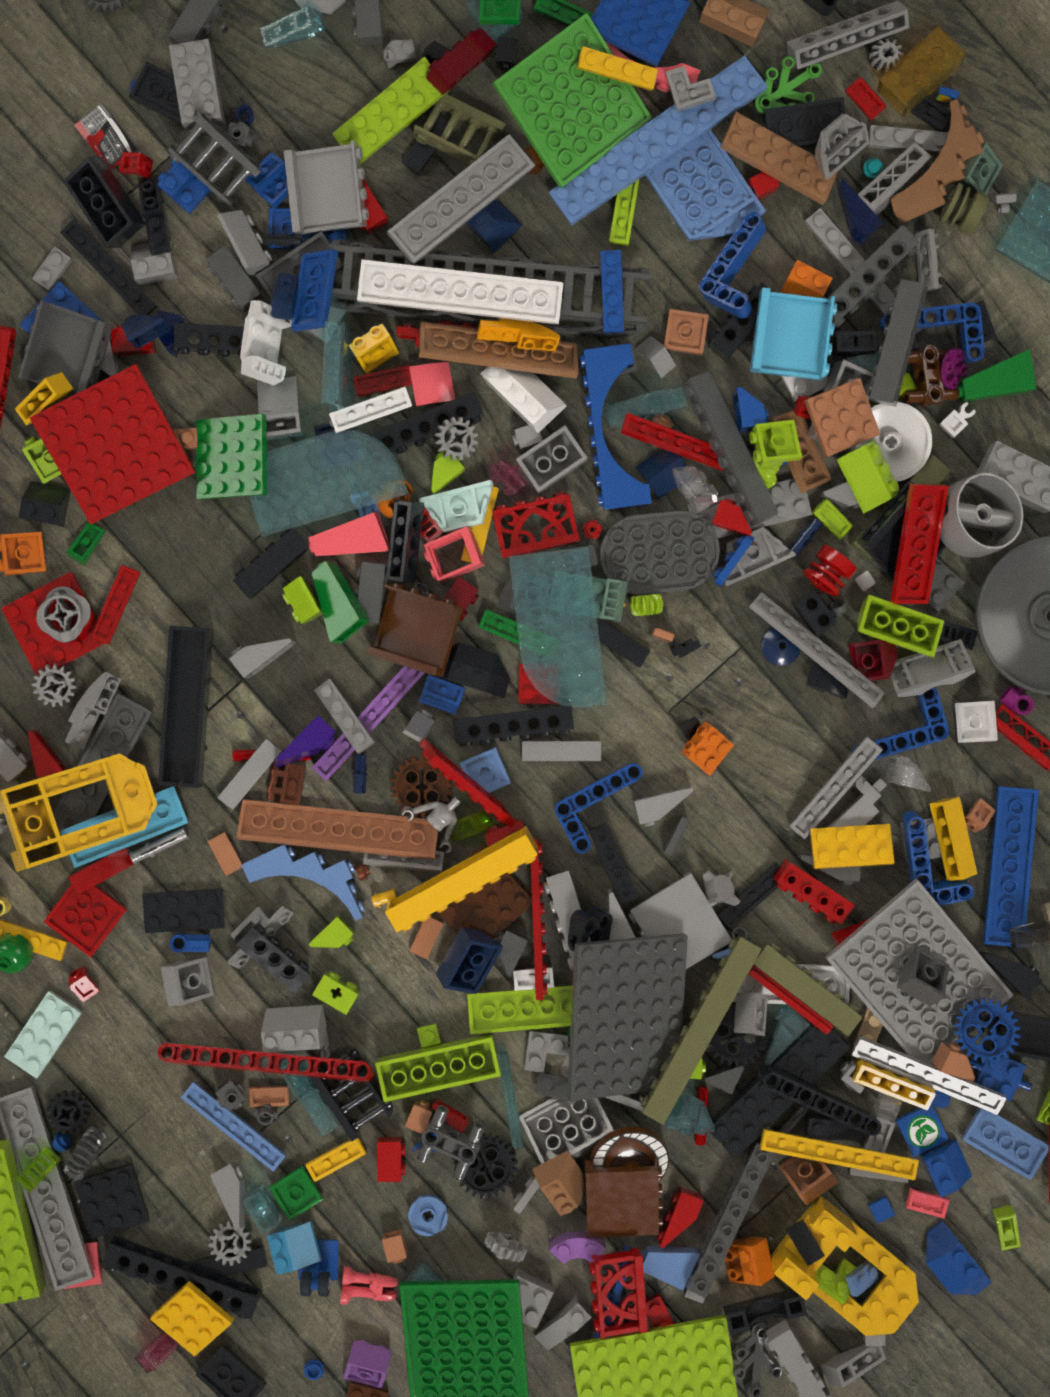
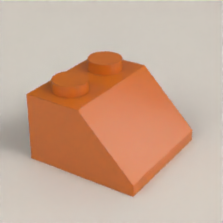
M797 260L780 293L823 298L833 278Z

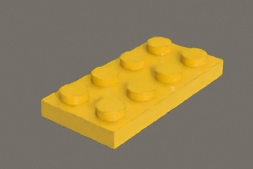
M890 824L810 829L814 869L894 864Z

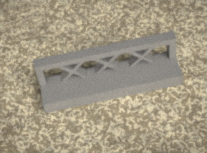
M916 142L905 150L856 196V199L867 208V215L872 220L891 203V197L904 191L931 167L932 157ZM914 150L921 155L918 160L908 161L909 154ZM906 165V171L903 174H894L896 166ZM882 179H891L889 187L879 188V182ZM877 192V198L871 203L864 198L867 193Z

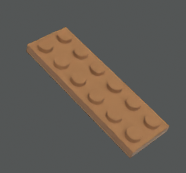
M738 112L733 115L720 146L724 151L821 205L827 201L838 173L837 171L832 177L825 179L818 169L815 155Z

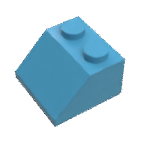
M312 1221L278 1228L266 1235L277 1275L293 1272L322 1260Z

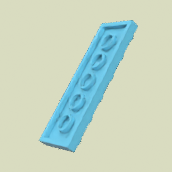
M175 786L154 794L157 806L145 830L70 854L74 868L189 823ZM114 809L61 830V835L117 818L116 811Z

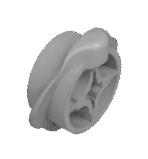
M61 586L54 588L48 593L37 611L36 620L42 631L57 641L66 643L80 635L83 627L90 619L91 607L83 596L77 594L71 588ZM64 599L71 601L76 609L70 608ZM56 600V610L54 613L50 614V607L52 603ZM66 612L67 616L61 617V613ZM74 615H78L77 623L71 629V619ZM51 620L58 621L63 630L56 627Z

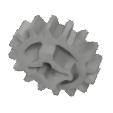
M452 417L450 418V423L448 420L443 421L444 426L440 425L437 427L440 433L434 435L439 438L435 444L440 445V448L437 450L438 452H445L444 458L450 455V461H454L456 457L458 461H461L463 456L465 458L470 457L469 452H475L472 446L478 444L474 440L478 434H473L472 431L475 429V426L469 427V420L463 423L462 417H459L457 421ZM454 426H459L464 430H457ZM462 435L461 437H459L457 442L451 443L452 441H454L453 439H455V436ZM449 448H455L459 452H453Z
M57 663L54 664L53 668L49 664L45 666V670L40 668L39 674L34 676V679L37 681L32 683V686L37 687L33 693H39L40 695L37 700L44 699V705L52 702V707H55L57 702L60 706H63L64 700L70 702V696H74L76 693L72 689L77 688V684L73 683L76 677H70L72 670L66 672L65 665L58 668ZM46 675L47 682L42 685V679ZM52 682L59 685L57 689L55 686H50ZM68 685V690L66 694L63 695L64 692L62 689Z
M231 1220L227 1221V1226L222 1222L219 1224L220 1229L216 1227L213 1230L216 1235L209 1237L213 1240L209 1247L214 1248L210 1254L217 1255L216 1261L222 1259V1265L229 1261L230 1266H233L235 1260L238 1264L242 1262L241 1256L245 1259L248 1257L246 1251L252 1250V1247L248 1244L253 1239L248 1238L251 1231H244L246 1225L241 1229L235 1230ZM225 1230H235V1232L228 1233L227 1231L225 1232ZM241 1236H242V1238H243V1245L241 1244V1241H240V1237H241ZM234 1237H236V1238L233 1240V1241H234V1242H233V1245H232L231 1247H228V1248L226 1249V1247L228 1246L229 1240H231V1239H233ZM218 1240L221 1242V1249L219 1248ZM233 1252L234 1254H237V1255H235V1256H228V1255H226V1254Z
M491 1231V1233L488 1232L484 1242L487 1245L486 1247L490 1248L496 1254V1257L501 1260L505 1259L510 1262H515L516 1260L520 1262L524 1260L527 1253L525 1246L520 1245V1242L511 1234Z

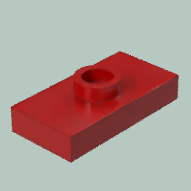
M861 77L845 90L847 96L870 121L887 107Z

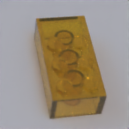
M938 26L879 80L877 92L905 118L915 106L919 105L926 96H929L963 64L966 52Z

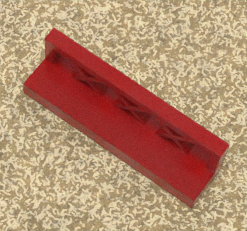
M1001 704L995 711L997 731L1047 772H1050V759L1044 755V750L1050 749V742L1005 705ZM1002 710L1008 714L1009 723H1004L998 718ZM1013 725H1022L1024 735L1020 736L1015 732ZM1028 737L1038 738L1040 748H1035L1030 744Z

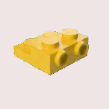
M383 324L372 327L367 334L362 337H356L349 344L350 349L366 374L399 354L397 347Z

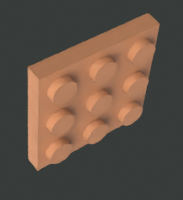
M860 378L804 400L825 457L881 435Z

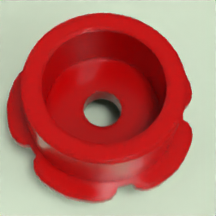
M596 520L586 522L582 528L584 536L588 539H597L602 531L601 524H598Z

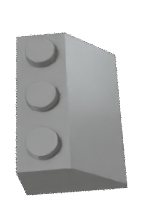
M242 210L217 215L251 279L270 266L269 262L272 261L268 250L263 251L260 245L263 241L259 233L253 232L251 227L254 226V223L249 214L245 216Z
M324 1005L267 1008L261 1031L263 1052L312 1050L324 1047L327 1044Z

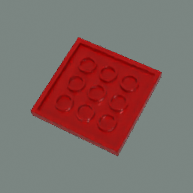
M69 572L1 608L35 674H39L40 668L45 670L47 664L53 668L54 664L57 663L58 668L105 644L90 637L98 620L92 607L88 623L83 627L80 635L70 642L57 641L38 626L36 620L37 611L48 593L54 588L61 586L71 588L87 600L73 572ZM64 599L70 608L76 609L71 601ZM56 600L52 603L50 607V614L54 613L56 610ZM62 612L61 617L67 616V613ZM78 615L72 617L71 629L76 625ZM51 620L56 627L63 630L58 621Z

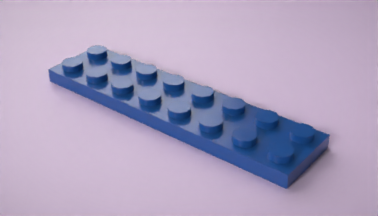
M997 786L983 933L984 944L1024 948L1039 790Z

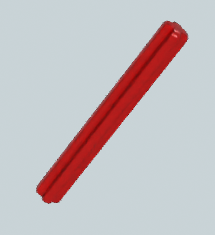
M756 965L752 966L748 973L751 977L825 1034L832 1030L833 1024Z

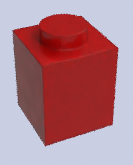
M761 172L750 178L747 184L757 199L761 200L776 192L780 186V181Z

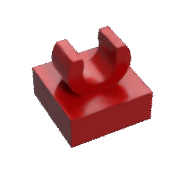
M802 395V397L798 396L795 404L797 406L793 412L797 416L811 419L804 400L811 398L810 396Z

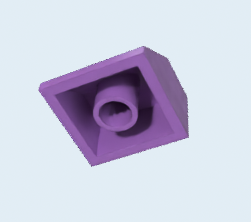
M354 1340L343 1379L381 1389L392 1350L383 1345H371L365 1340Z

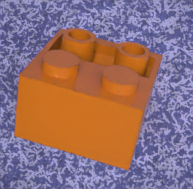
M750 1236L733 1240L725 1257L729 1282L761 1286L775 1277L767 1238Z

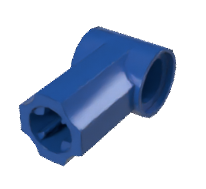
M180 932L171 938L169 945L171 950L177 953L210 952L211 937L210 934H186ZM182 938L185 943L184 947H178L175 944V939Z

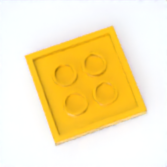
M189 1281L156 1310L150 1320L193 1356H196L228 1328L234 1318Z

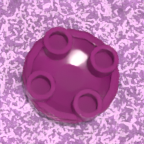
M957 348L950 349L946 353L941 366V377L944 386L949 389H955L961 376H965L967 372V366L963 364L962 350Z

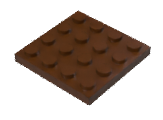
M481 843L465 859L484 850L486 847ZM505 873L500 876L501 879L493 884H490V882L486 883L479 892L466 894L464 900L448 904V908L438 914L457 934L463 926L478 929L492 939H495L501 931H504L532 905V897L511 874Z

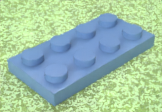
M980 1107L961 1137L963 1141L1030 1181L1049 1151L1047 1143L1000 1115Z

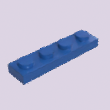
M621 250L601 251L603 333H624Z

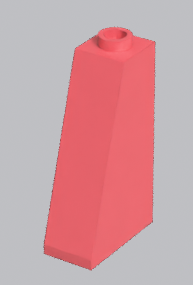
M378 511L308 537L310 541L308 542L309 548L312 553H315V556L383 552L389 550L390 541Z

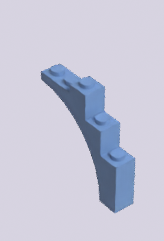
M283 844L241 865L249 883L265 877L278 875L309 879L337 895L348 907L355 921L365 915L364 904L361 900H357L355 896L357 890L353 882L349 883L348 881L355 876L354 872L356 870L351 861L348 862L347 858L325 868V859L321 853L318 854L317 850L295 860L296 854L293 847Z

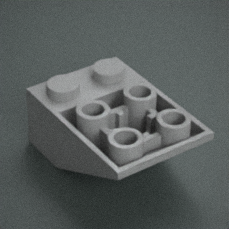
M286 377L282 382L274 386L263 381H257L259 414L266 415L267 440L304 436L297 377Z

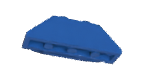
M942 1220L926 1232L925 1263L950 1294L977 1295L992 1283Z

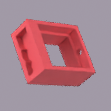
M467 526L424 544V556L431 563L432 569L430 571L432 577L440 583H445L485 566L473 531ZM463 538L472 563L444 575L435 550Z

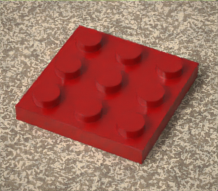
M71 884L43 922L89 957H92L128 909L98 886L78 895Z

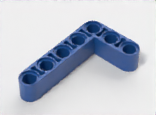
M750 212L745 216L699 284V290L707 302L739 318L748 317L752 313L753 307L744 293L729 285L766 232V225L758 212Z
M963 303L922 308L917 329L959 324L962 358L964 361L974 363L983 358L985 349L982 316L978 304ZM967 308L973 311L972 318L967 317L965 313ZM947 310L953 313V320L946 318ZM889 313L884 315L879 321V327L883 332L886 326V319L891 318ZM927 313H931L933 315V323H929L926 320L925 317ZM969 328L975 331L974 338L968 336L967 331ZM971 348L977 351L976 358L970 356L969 351Z
M936 687L930 689L931 694L927 699L923 694L916 695L924 725L873 740L877 744L882 742L885 745L884 752L880 753L874 760L947 738L949 728ZM931 707H934L936 710V715L933 718L928 714ZM936 726H939L942 729V732L938 737L934 734V728ZM918 731L923 735L920 742L915 740V734ZM902 737L904 744L898 748L896 746V739ZM858 745L852 748L851 753L857 748Z
M629 763L568 795L555 804V813L576 852L584 854L591 848L590 839L576 813L638 781L643 775L640 765ZM635 766L638 768L639 772L636 777L628 775L630 767ZM613 776L621 778L619 786L614 787L611 785L610 780ZM596 785H601L604 788V792L600 796L593 794V788ZM580 794L585 795V804L578 805L575 802L576 796ZM560 804H567L569 806V811L566 814L558 812ZM571 821H575L578 824V829L574 832L567 829V825ZM585 839L587 841L586 848L579 849L576 846L577 841Z
M906 812L902 817L910 883L921 875H925L919 882L939 906L967 901L972 898L974 889L966 879L947 881L946 879L933 882L925 822L917 812ZM917 819L916 824L910 825L912 820ZM916 838H920L919 842L912 844ZM918 857H922L919 862H915ZM966 886L963 891L959 892L961 887ZM946 890L943 895H939L941 891Z

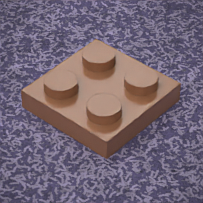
M669 309L664 340L666 349L703 355L709 315Z

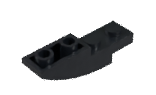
M157 179L138 183L142 214L146 223L149 249L152 255L171 251L170 231Z

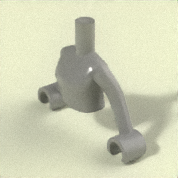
M456 796L448 804L436 801L415 808L405 806L402 809V816L406 812L411 813L407 818L408 821H411L414 814L434 809L426 818L439 831H442L447 826L445 837L440 841V848L443 845H448L445 853H449L451 851L450 837L457 822V817L453 810L462 801Z

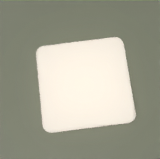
M868 571L855 578L862 591H866L876 584Z

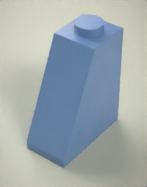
M647 1246L645 1251H641L644 1272L680 1290H684L700 1256L699 1249L696 1247L665 1246L662 1249L660 1246Z

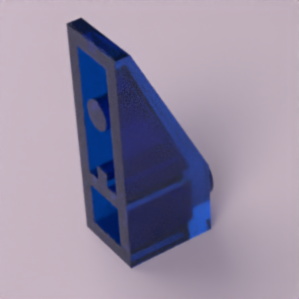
M843 179L837 186V191L847 226L852 238L863 244L882 226L883 222Z

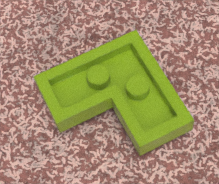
M845 1258L840 1261L835 1273L822 1264L816 1271L819 1282L818 1288L840 1304H845L850 1295L845 1277L857 1267Z

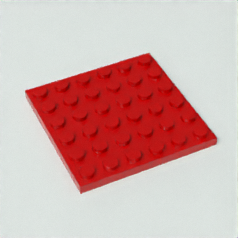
M137 363L29 417L90 525L196 472Z

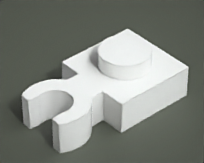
M967 402L960 406L959 413L953 410L939 424L952 439L968 425L964 419L972 417L976 412L975 410L969 414L965 412V407L968 405Z

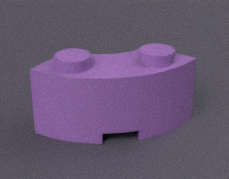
M587 1231L565 1232L549 1243V1251L563 1264L575 1258L586 1259L592 1262L591 1255H600L606 1249L605 1241L602 1238H588Z

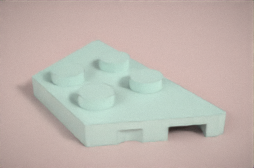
M488 480L419 498V502H424V507L444 533L457 531L466 526L481 525L484 523L493 481Z

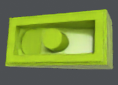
M1008 1205L993 1209V1217L1001 1250L1021 1247L1016 1213L1012 1206Z

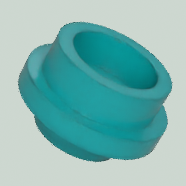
M876 158L867 160L863 166L865 176L875 179L883 172L882 162Z

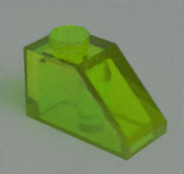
M481 809L457 819L451 834L453 842L479 834L493 827L494 823L490 814Z

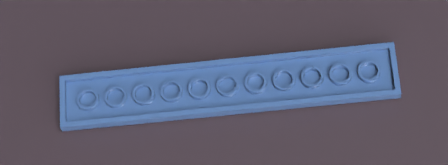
M744 55L710 79L716 100L677 112L674 104L612 147L608 153L562 188L556 186L549 191V196L572 226L765 92L768 86Z

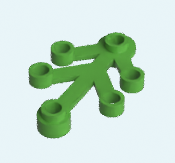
M790 56L784 58L781 62L782 70L778 89L772 94L773 80L778 77V71L775 68L766 70L765 83L768 88L755 99L756 110L764 114V109L795 105V103L785 105L775 102L781 97L808 103L805 100V96L809 95L811 98L810 102H814L815 96L812 92L804 94L792 90L807 79L813 80L819 77L822 72L821 65L817 62L806 66L802 74L788 82L790 69L794 66L795 62ZM786 60L790 61V67L785 65ZM812 66L817 68V73L812 72ZM769 71L774 73V78L769 77ZM763 100H767V102H768V106H767V107L763 106V104H762V101H763Z

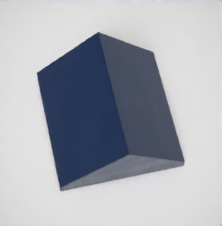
M664 449L659 450L636 467L658 500L691 477L682 458L678 454Z

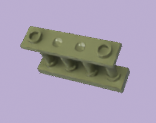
M446 94L433 104L434 108L424 127L421 128L415 125L413 137L421 144H428L470 166L487 152L494 138H503L506 123ZM444 110L452 116L441 137L430 131L440 112ZM462 119L470 125L459 146L449 142L448 139L458 120ZM480 128L486 131L487 135L475 155L467 151L466 148L476 129Z

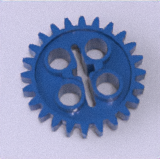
M985 997L981 998V1003L974 999V1006L967 1003L968 1010L960 1009L963 1016H956L960 1023L954 1024L955 1027L959 1028L954 1034L960 1035L961 1038L956 1042H963L964 1045L961 1047V1050L967 1048V1056L973 1053L974 1061L981 1057L982 1063H985L986 1059L989 1058L990 1063L993 1064L994 1058L1001 1062V1055L1009 1058L1007 1051L1015 1052L1012 1045L1018 1046L1020 1044L1015 1038H1021L1022 1035L1016 1033L1017 1030L1021 1029V1026H1015L1019 1018H1012L1015 1011L1008 1012V1004L1001 1007V1000L994 1004L993 998H990L987 1003ZM982 1011L989 1012L991 1016L990 1021L982 1020ZM998 1016L999 1020L990 1029L991 1033L987 1034L980 1044H976V1041L985 1032L983 1026L985 1028L988 1027L995 1017ZM998 1024H1003L1007 1027L1006 1034L1003 1035L997 1031ZM970 1026L977 1028L978 1035L976 1037L969 1034L968 1029ZM985 1040H992L995 1048L993 1050L987 1049L985 1047Z

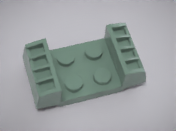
M555 570L548 610L621 622L628 583L615 579H602Z

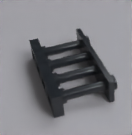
M349 1045L345 1050L347 1056L342 1058V1060L360 1061L361 1055L356 1048L353 1049ZM365 1067L359 1070L360 1077L366 1076L368 1071ZM328 1068L324 1071L320 1070V1072L325 1073L328 1070ZM310 1077L351 1141L359 1137L361 1126L381 1113L385 1112L388 1118L392 1116V1109L394 1108L392 1102L383 1101L382 1093L373 1079L365 1082L369 1089L346 1104H341L338 1099L339 1094L358 1081L345 1080L336 1087H330L327 1078ZM374 1095L380 1105L358 1120H352L349 1116L350 1110Z

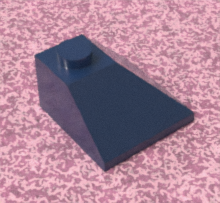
M497 199L466 222V225L493 253L522 227V224Z
M146 315L129 316L125 319V323L121 324L127 340L137 349L172 330L163 318Z

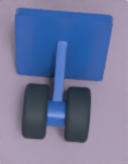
M317 1239L322 1260L298 1269L301 1296H310L312 1290H318V1295L321 1297L329 1296L330 1280L338 1279V1240Z

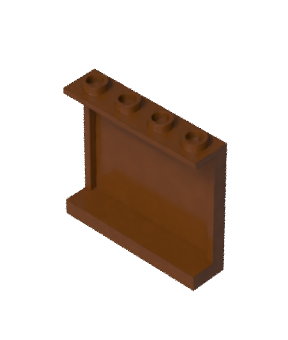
M394 582L393 586L385 584V588L389 589L388 597L374 646H368L366 654L434 676L443 677L463 607L457 606V601L445 598V601H441L439 596L434 594L421 595L422 591L410 588V591L405 590V585Z
M654 1158V1166L593 1168V1160H585L588 1238L659 1235V1226H662V1214H659V1211H662V1198H659V1195H662V1182H659V1178H662V1166H658L657 1158Z

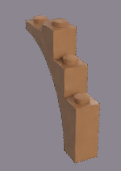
M958 99L950 102V130L946 143L937 159L916 182L890 198L894 214L901 224L946 204L944 195H947L945 187L964 179L963 169H966L964 161L984 152L982 143H985L981 131L977 132L974 125L971 126L970 121L966 120L965 117L968 116L965 105H960Z

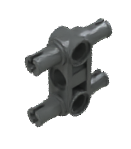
M439 1105L433 1119L427 1123L422 1134V1146L417 1159L422 1163H427L433 1149L458 1160L453 1175L455 1178L463 1180L469 1166L475 1162L480 1150V1139L485 1125L481 1122H475L468 1136L444 1125L449 1109Z

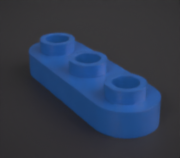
M741 535L736 542L738 547L735 552H729L724 560L727 563L723 569L719 567L713 575L715 584L721 587L753 542V536Z

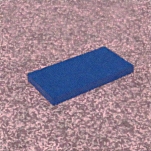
M269 207L268 233L272 234V236L274 234H291V236L295 234L292 231L290 208L274 209ZM348 229L323 232L330 244H332L334 239L348 241ZM318 233L302 235V244ZM275 244L268 246L269 249L294 250L297 248L293 244L291 246H275Z
M334 249L302 254L291 330L294 332L327 328L338 252Z

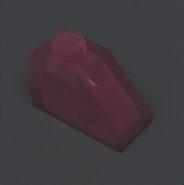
M163 1331L147 1344L134 1359L147 1374L156 1370L180 1344Z

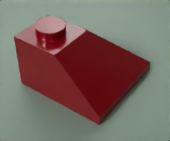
M883 640L849 644L851 665L870 681L890 679L898 658L895 644Z

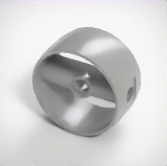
M991 473L971 475L953 483L948 489L940 539L952 552L967 558L983 557L1004 549L1017 538L1023 524V507L1017 492L1005 479ZM964 486L973 487L981 491L990 500L994 508H990L987 504L973 505L959 502ZM964 526L997 532L993 544L986 546L973 539Z

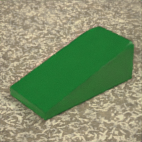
M88 521L67 550L68 557L85 566L106 530L94 523L90 525Z

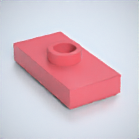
M910 1187L905 1207L945 1219L950 1199Z

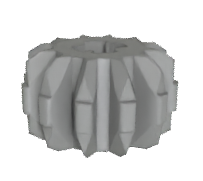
M888 37L885 38L884 42L880 39L876 45L872 46V53H870L869 59L873 60L871 67L877 66V72L883 69L884 74H887L889 70L893 73L896 70V66L899 67L901 65L904 53L900 52L902 45H895L896 39L892 43Z

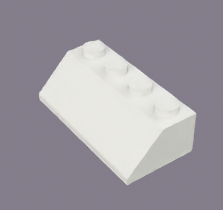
M487 367L480 373L486 384L537 433L566 407V404L534 373Z

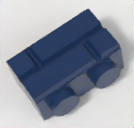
M288 273L278 274L271 299L272 317L285 320L292 319L298 284L297 275Z

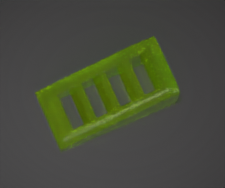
M47 1146L23 1170L16 1180L28 1192H32L62 1159ZM44 1155L53 1162L51 1165L43 1158ZM38 1162L46 1168L45 1171L37 1164ZM33 1168L41 1176L38 1177L31 1169Z

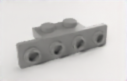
M258 906L230 935L235 940L237 934L252 921L255 924H261L266 929L265 933L270 937L274 936L276 931L283 924L287 923L294 913L289 908L282 906L269 918L265 911ZM257 941L254 945L262 946L264 941ZM239 949L228 960V963L239 969L248 962L250 956L242 949Z

